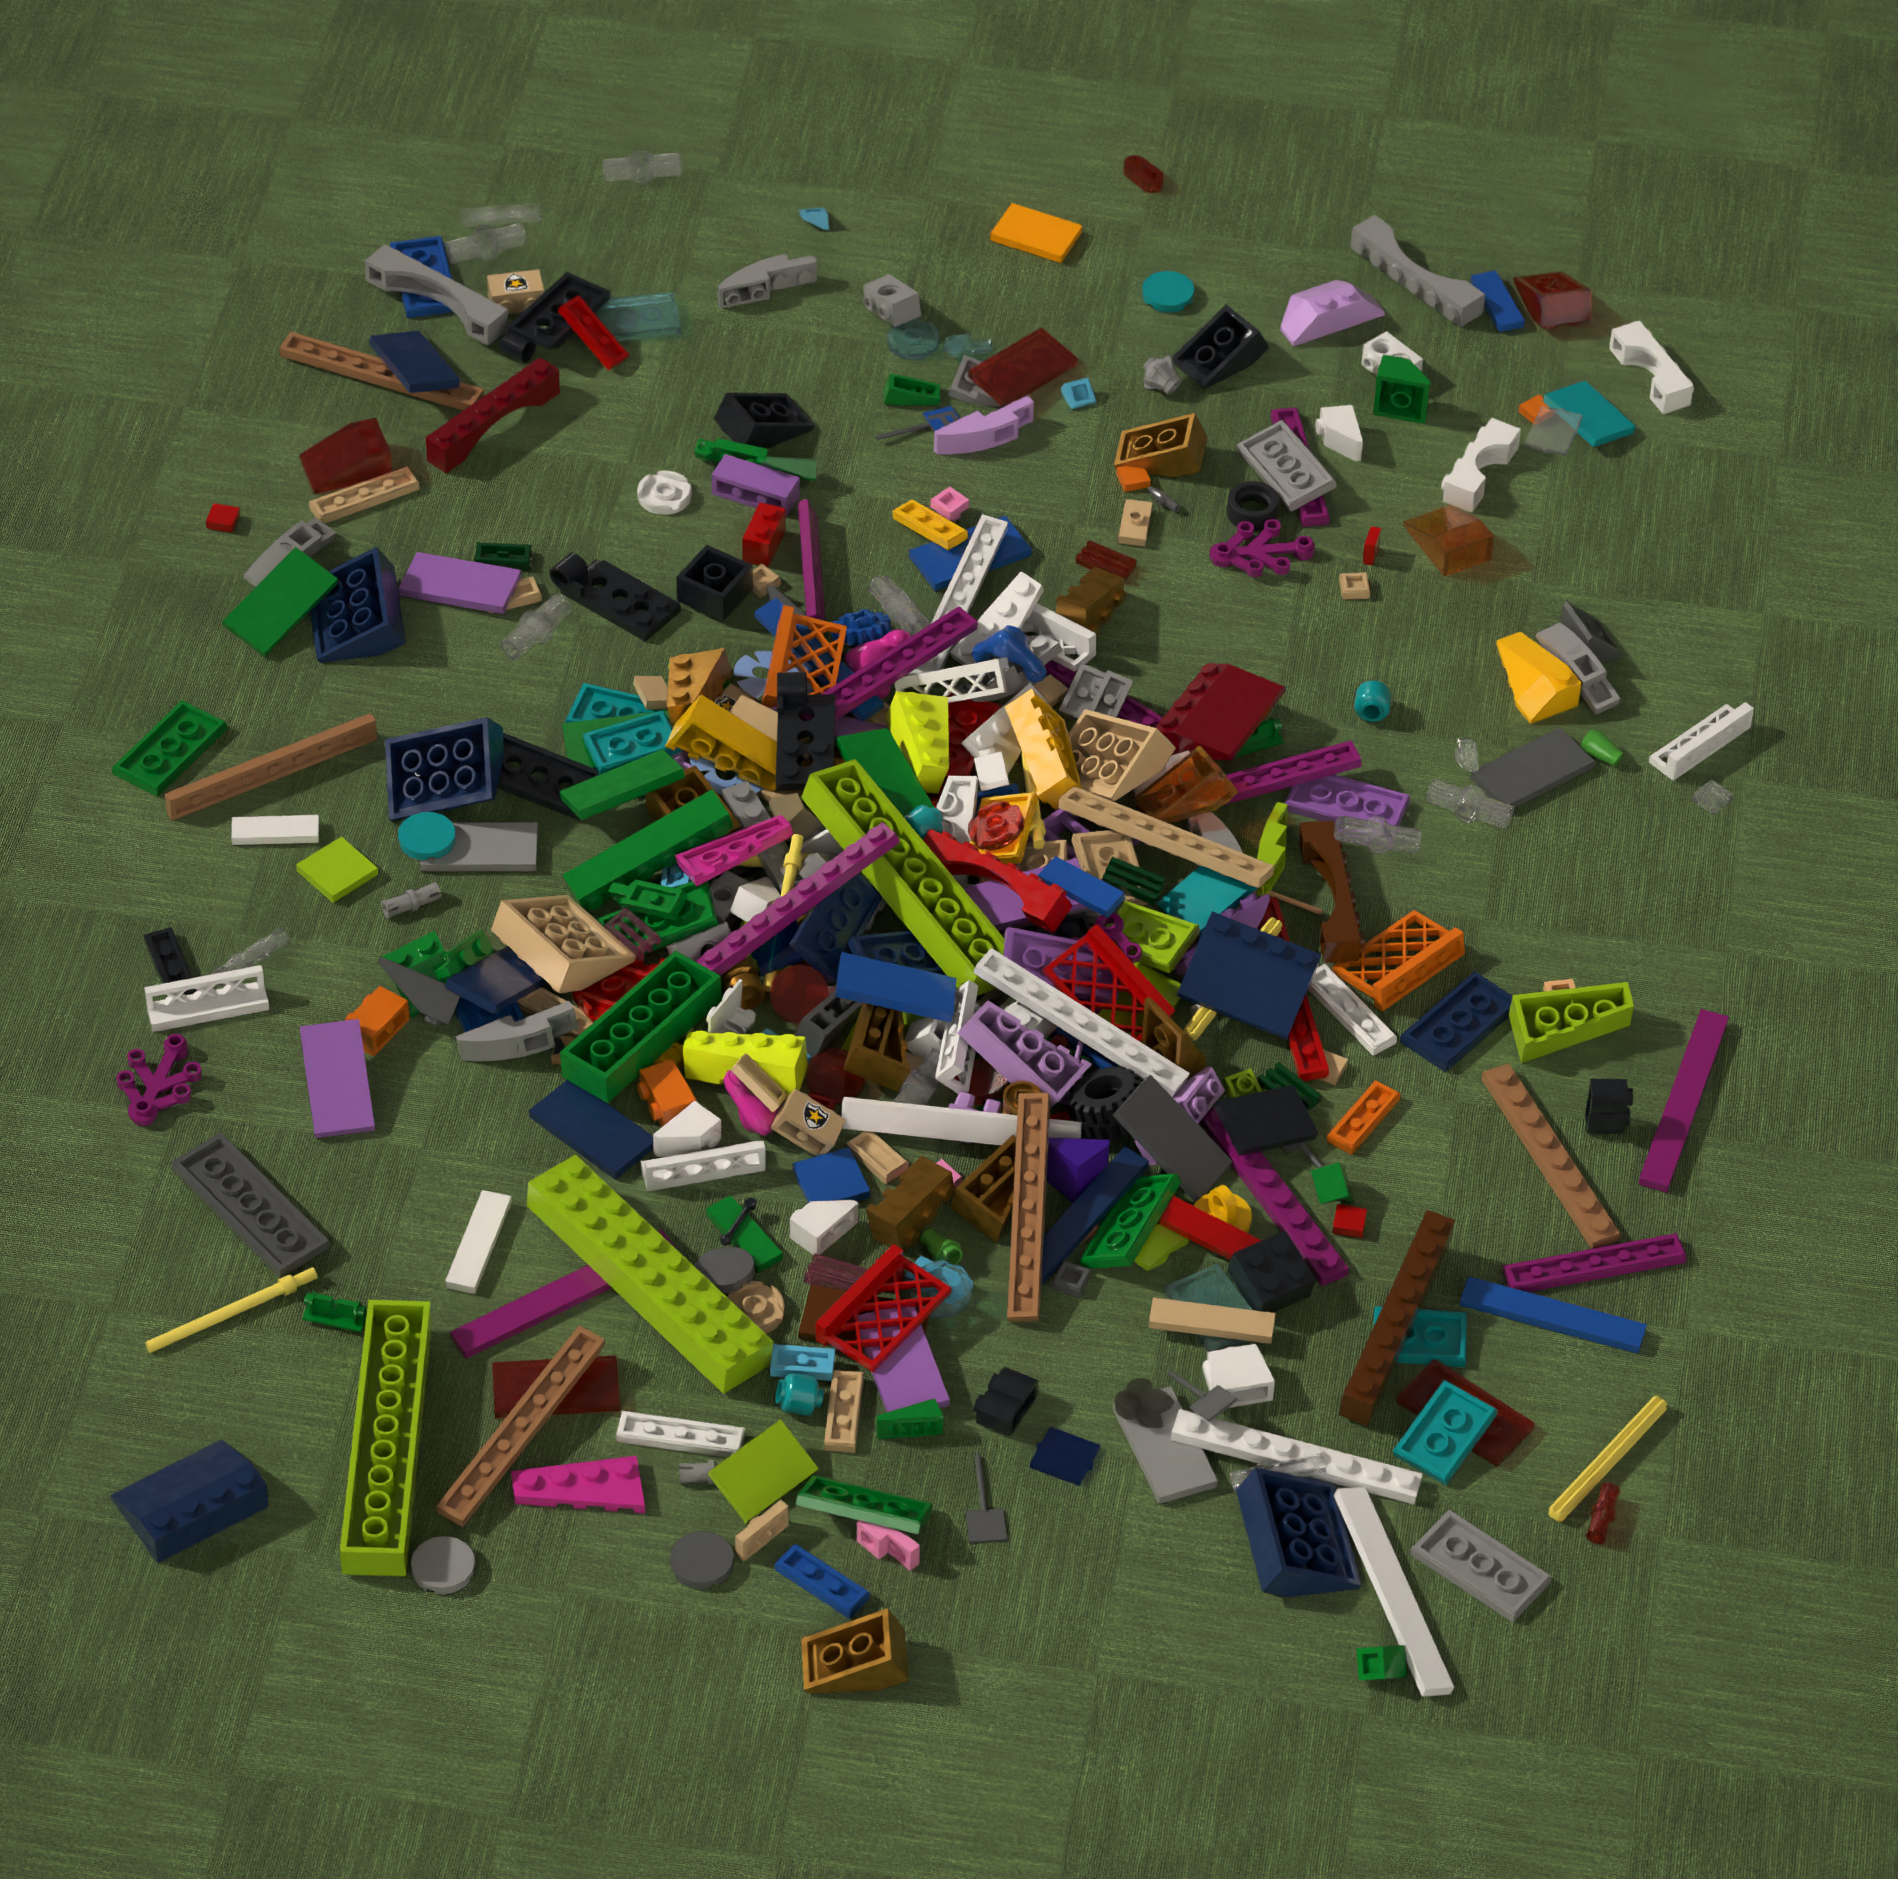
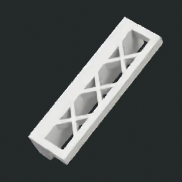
M1036 604L1029 619L1024 621L1020 629L1022 632H1035L1038 634V636H1026L1029 644L1042 634L1059 642L1062 652L1052 660L1074 672L1079 669L1081 663L1086 664L1096 656V633L1039 604ZM1065 654H1078L1080 656L1072 660L1066 657Z
M1004 657L905 676L894 683L896 691L904 692V688L913 687L921 694L931 695L928 692L935 682H939L947 688L943 696L948 697L951 692L957 695L948 697V703L1007 692L1003 669L1009 668L1008 659ZM995 671L998 688L989 689L980 683L987 672ZM979 674L977 679L972 677V675ZM961 677H965L973 683L967 694H963L954 688ZM951 679H953V681L951 682V684H949V683L946 682V680H951ZM925 684H927V686L925 687V689H923V688H921V687L919 686V685H925ZM977 687H979L981 690H983V691L974 692Z
M1746 702L1736 709H1733L1728 704L1724 705L1649 757V763L1674 781L1751 728L1754 708ZM1668 757L1667 764L1661 759Z
M261 965L144 987L152 1032L269 1010ZM257 977V982L241 983L244 979ZM216 984H227L222 989H213ZM189 989L197 990L194 994L191 995L183 994L186 990ZM168 995L165 1000L153 1002V996Z
M968 980L955 991L954 1014L952 1021H946L935 1077L936 1080L957 1094L969 1092L976 1052L957 1033L981 1008L980 1005L975 1003L978 985L971 980ZM958 1075L960 1082L954 1079V1077Z
M753 1141L641 1161V1170L647 1192L766 1171L764 1141Z

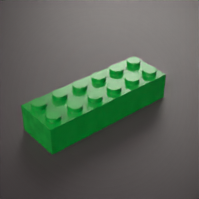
M675 950L560 1052L562 1077L604 1102L609 1103L640 1075V1069L649 1067L705 1017L712 1007H716L722 1001L721 976Z

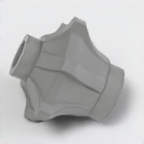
M1171 355L1161 359H1155L1152 356L1142 367L1145 370L1143 382L1146 389H1158L1170 395L1182 382V379L1174 369L1173 357Z

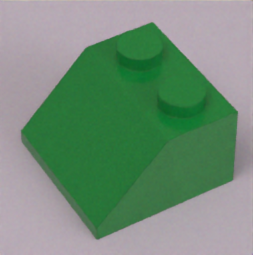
M1383 354L1376 377L1373 415L1420 424L1426 423L1430 380L1410 359Z
M435 930L382 956L436 980L438 978L434 970L446 963L442 956L445 950ZM450 977L442 979L441 982L446 983ZM395 983L401 997L408 1000L410 1015L414 1017L421 1012Z

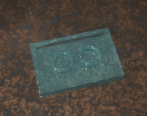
M673 292L611 298L596 312L597 317L617 341L681 334V324Z
M1218 1264L1165 1286L1164 1293L1169 1300L1252 1310ZM1195 1334L1207 1352L1235 1347L1247 1342L1245 1340Z

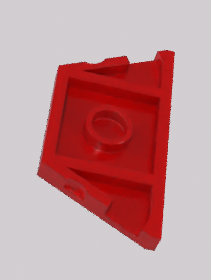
M635 959L633 963L582 991H572L573 1000L594 1023L659 964L644 965L643 959Z

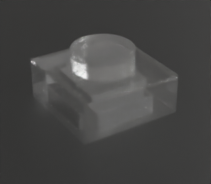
M1469 737L1458 738V747L1455 748L1457 764H1460L1468 772L1479 770L1476 742Z

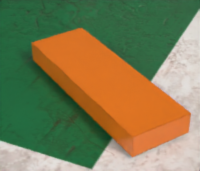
M1375 1080L1327 1135V1142L1353 1155L1398 1103L1401 1093Z

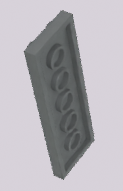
M221 1132L171 1162L172 1170L279 1278L284 1277L330 1248L329 1240Z

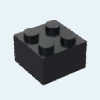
M706 544L676 577L677 601L724 622L753 590V565Z
M1286 1230L1234 1252L1227 1268L1250 1309L1254 1311L1273 1313L1308 1298L1316 1282L1315 1277Z

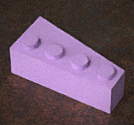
M987 1000L957 1033L1010 1083L1028 1081L1038 1086L1042 1093H1049L1051 1109L1092 1064L1084 1059L1080 1061L1069 1054L1070 1050L1062 1045L1055 1046L1043 1038L1044 1034L1036 1029L1033 1031L1020 1024L1021 1020Z

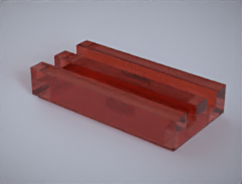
M1091 540L1086 543V547L1081 549V554L1078 553L1075 559L1076 564L1090 570L1097 567L1125 578V580L1137 567L1136 559Z

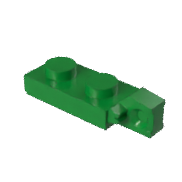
M699 438L694 449L695 457L704 461L713 460L720 462L726 454L758 464L756 463V457H769L768 450L765 448L717 438L716 442Z
M636 879L629 886L613 882L608 890L613 901L619 903L621 907L627 910L676 920L688 898L683 890Z
M481 929L472 933L442 954L446 963L434 970L439 981L446 977L454 976L495 953L484 930Z

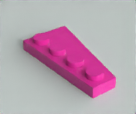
M782 815L676 854L675 857L678 866L698 886L766 849L783 842L794 834L791 824Z
M637 1456L511 1471L515 1504L556 1507L558 1503L571 1504L573 1508L586 1509L588 1505L605 1507V1511H618L619 1508L634 1509V1513H645Z

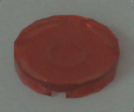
M1000 801L981 808L977 812L978 816L974 821L971 819L968 824V834L973 844L981 850L992 851L1001 849L1015 841L1024 829L1025 819L1017 805H1010L1009 802Z
M801 964L789 966L779 972L773 980L770 990L771 1003L777 1014L787 1021L798 1024L802 1018L829 996L828 983L823 975L813 967Z
M832 1048L820 1055L818 1053L811 1059L807 1067L806 1083L811 1093L837 1099V1105H840L844 1097L857 1098L864 1088L865 1078L843 1070L848 1051Z
M984 1058L974 1060L968 1092L975 1096L974 1104L982 1105L986 1103L987 1099L995 1097L997 1100L1003 1097L1006 1087L1011 1083ZM958 1075L955 1076L954 1079L960 1082Z

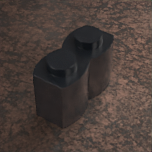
M1590 1079L1585 1109L1586 1133L1622 1134L1624 1125L1630 1124V1108L1627 1106L1633 1105V1088H1628L1627 1079Z
M1004 1367L999 1374H993L987 1392L984 1395L980 1394L975 1402L976 1423L1010 1437L1036 1400L1038 1380L1008 1367Z

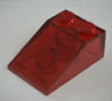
M1558 271L1513 277V282L1531 319L1542 328L1554 329L1557 328L1558 324L1565 323L1569 326H1578L1582 324V321L1591 320V289L1565 272Z
M376 417L349 423L299 454L300 462L314 494L356 485L392 472L391 452Z

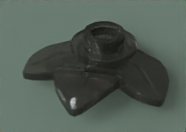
M1138 1378L1128 1382L1126 1390L1120 1391L1116 1395L1114 1404L1117 1414L1122 1418L1128 1420L1136 1419L1145 1427L1162 1428L1164 1424L1160 1414L1172 1408L1174 1400L1165 1391L1153 1389L1151 1380Z

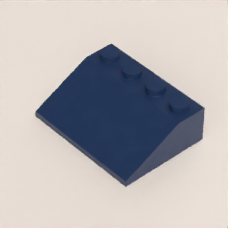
M378 547L328 571L338 578V584L310 611L316 657L319 663L383 655L406 643L395 568Z
M485 717L385 739L389 820L392 822L407 819L411 815L421 812H440L495 800L504 757L503 727L490 718Z
M1212 911L1177 996L1287 1040L1315 976L1321 954Z
M222 1439L111 1495V1500L157 1563L269 1507L266 1482L250 1461Z
M1255 1467L1236 1489L1262 1592L1295 1597L1355 1590L1362 1586L1344 1518L1334 1497L1336 1489L1333 1483Z

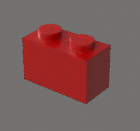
M759 502L742 538L743 561L757 566L763 564L769 568L786 532V508Z

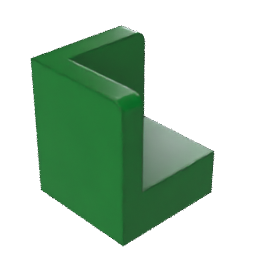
M1340 1162L1311 1170L1318 1200L1321 1205L1345 1199L1347 1203L1354 1202L1346 1170Z
M1405 1645L1356 1648L1358 1681L1407 1677Z

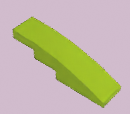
M1278 801L1266 822L1257 859L1274 865L1273 876L1260 888L1256 889V896L1269 894L1285 869L1288 805Z

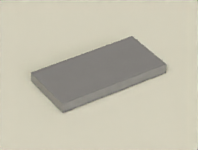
M1283 420L1236 445L1241 456L1267 485L1275 489L1279 495V500L1290 512L1337 487L1335 479Z
M452 822L455 827V845L452 850L438 859H435L434 856L428 857V860H420L421 872L536 871L538 822Z
M1171 1386L1113 1403V1411L1158 1504L1217 1488L1218 1480L1202 1448L1170 1440L1179 1409L1183 1410Z
M1448 1510L1411 1548L1410 1553L1412 1557L1511 1622H1514L1551 1583L1552 1576L1451 1510Z

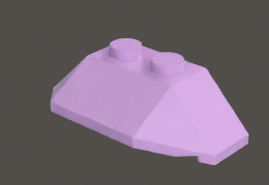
M1334 280L1291 295L1280 331L1292 346H1296L1384 316L1385 311L1370 294L1350 283Z

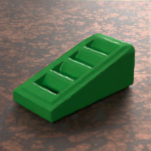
M889 373L884 386L883 404L939 406L941 384Z
M756 457V463L800 477L804 481L816 480L817 460Z
M935 1399L886 1412L876 1416V1436L878 1439L940 1435L943 1434V1414Z

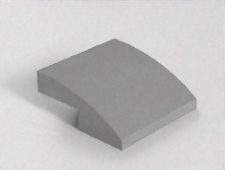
M964 354L948 396L983 406H1002L1016 367L992 358L990 363L987 364Z
M1081 663L1058 714L1077 721L1084 709L1117 718L1133 684V680L1109 670L1104 673Z

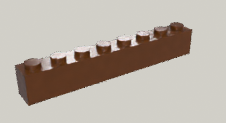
M1426 1210L1343 1393L1339 1411L1340 1416L1366 1426L1369 1425L1451 1242L1456 1220Z

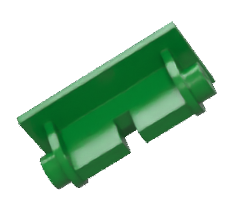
M1269 718L1267 721L1261 722L1234 758L1284 744L1285 741L1278 732V730L1282 729L1280 720Z
M317 1291L307 1292L305 1295L304 1304L307 1307L302 1320L361 1333L367 1316V1306L362 1305L361 1301L354 1302L341 1298L334 1300L332 1296L318 1294Z

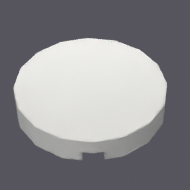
M658 471L657 475L651 476L649 474L639 482L637 497L640 505L649 512L661 515L675 514L685 509L690 503L692 488L683 475L673 471Z

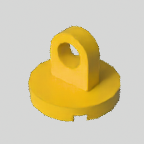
M1220 1185L1211 1190L1209 1194L1203 1195L1194 1204L1195 1207L1246 1233L1250 1230L1252 1223L1251 1208L1244 1199L1233 1194L1225 1185Z

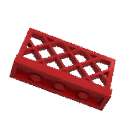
M1098 924L1088 930L1084 937L1042 970L1043 974L1060 992L1084 1007L1090 1008V1011L1095 1013V1008L1111 1010L1110 1023L1122 1031L1131 1032L1130 1036L1139 1042H1142L1143 1027L1135 1026L1136 1013H1144L1146 998L1150 997L1170 1018H1172L1176 1011ZM1084 945L1092 952L1093 963L1076 961L1077 951ZM1059 965L1071 966V980L1060 979L1053 970ZM1076 967L1092 969V982L1076 981ZM1097 969L1108 970L1113 976L1112 984L1096 983ZM1075 987L1091 988V1002L1080 1001L1075 996ZM1096 989L1112 990L1111 1004L1095 1002ZM1116 991L1128 992L1132 997V1006L1117 1005ZM1115 1011L1132 1012L1131 1026L1115 1024Z
M893 1244L815 1323L816 1341L825 1347L831 1344L874 1373L951 1294V1287L904 1257L903 1249ZM903 1269H906L915 1275V1280L897 1282V1275ZM934 1287L939 1292L935 1297L921 1298L920 1288ZM916 1288L917 1298L899 1299L898 1290ZM895 1290L896 1300L878 1302L877 1296L881 1292ZM919 1306V1313L915 1317L902 1318L901 1308ZM897 1308L898 1318L880 1320L879 1310ZM875 1310L876 1320L858 1322V1315L862 1311ZM899 1326L900 1332L896 1337L882 1338L881 1328ZM878 1329L879 1338L860 1340L859 1330ZM856 1330L857 1340L843 1341L838 1338L843 1331ZM880 1346V1353L873 1360L862 1354V1348Z

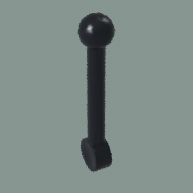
M747 1198L745 1200L744 1209L727 1234L721 1236L720 1242L722 1245L728 1246L731 1244V1237L748 1212L756 1209L757 1203L754 1198Z

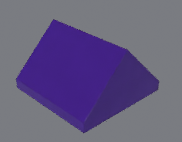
M1049 1138L1047 1182L1074 1203L1104 1168L1108 1166L1109 1140Z

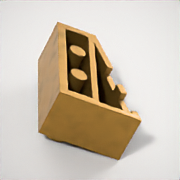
M1094 567L1080 578L1079 583L1081 584L1078 587L1072 585L1068 588V595L1060 594L1057 597L1056 613L1096 633L1097 637L1101 626L1110 621L1115 608L1121 606L1125 600V578Z
M725 648L670 657L667 710L673 727L700 695L713 702L717 696L722 695L724 691L723 684L726 680H730L733 675Z
M863 1003L843 1070L899 1092L911 1071L910 1063L907 1062L906 1058L908 1047L907 1041L903 1038L904 1020L902 1011Z
M1012 1135L956 1187L951 1208L996 1244L1013 1211L1015 1135Z
M920 1156L899 1177V1180L902 1182L894 1190L887 1188L883 1192L882 1196L885 1199L877 1206L870 1204L866 1208L873 1239L889 1248L895 1244L903 1249V1254L909 1247H913L917 1243L921 1230L926 1224L932 1223L937 1215V1209L944 1201L946 1202L951 1198L955 1189L952 1172L924 1156Z

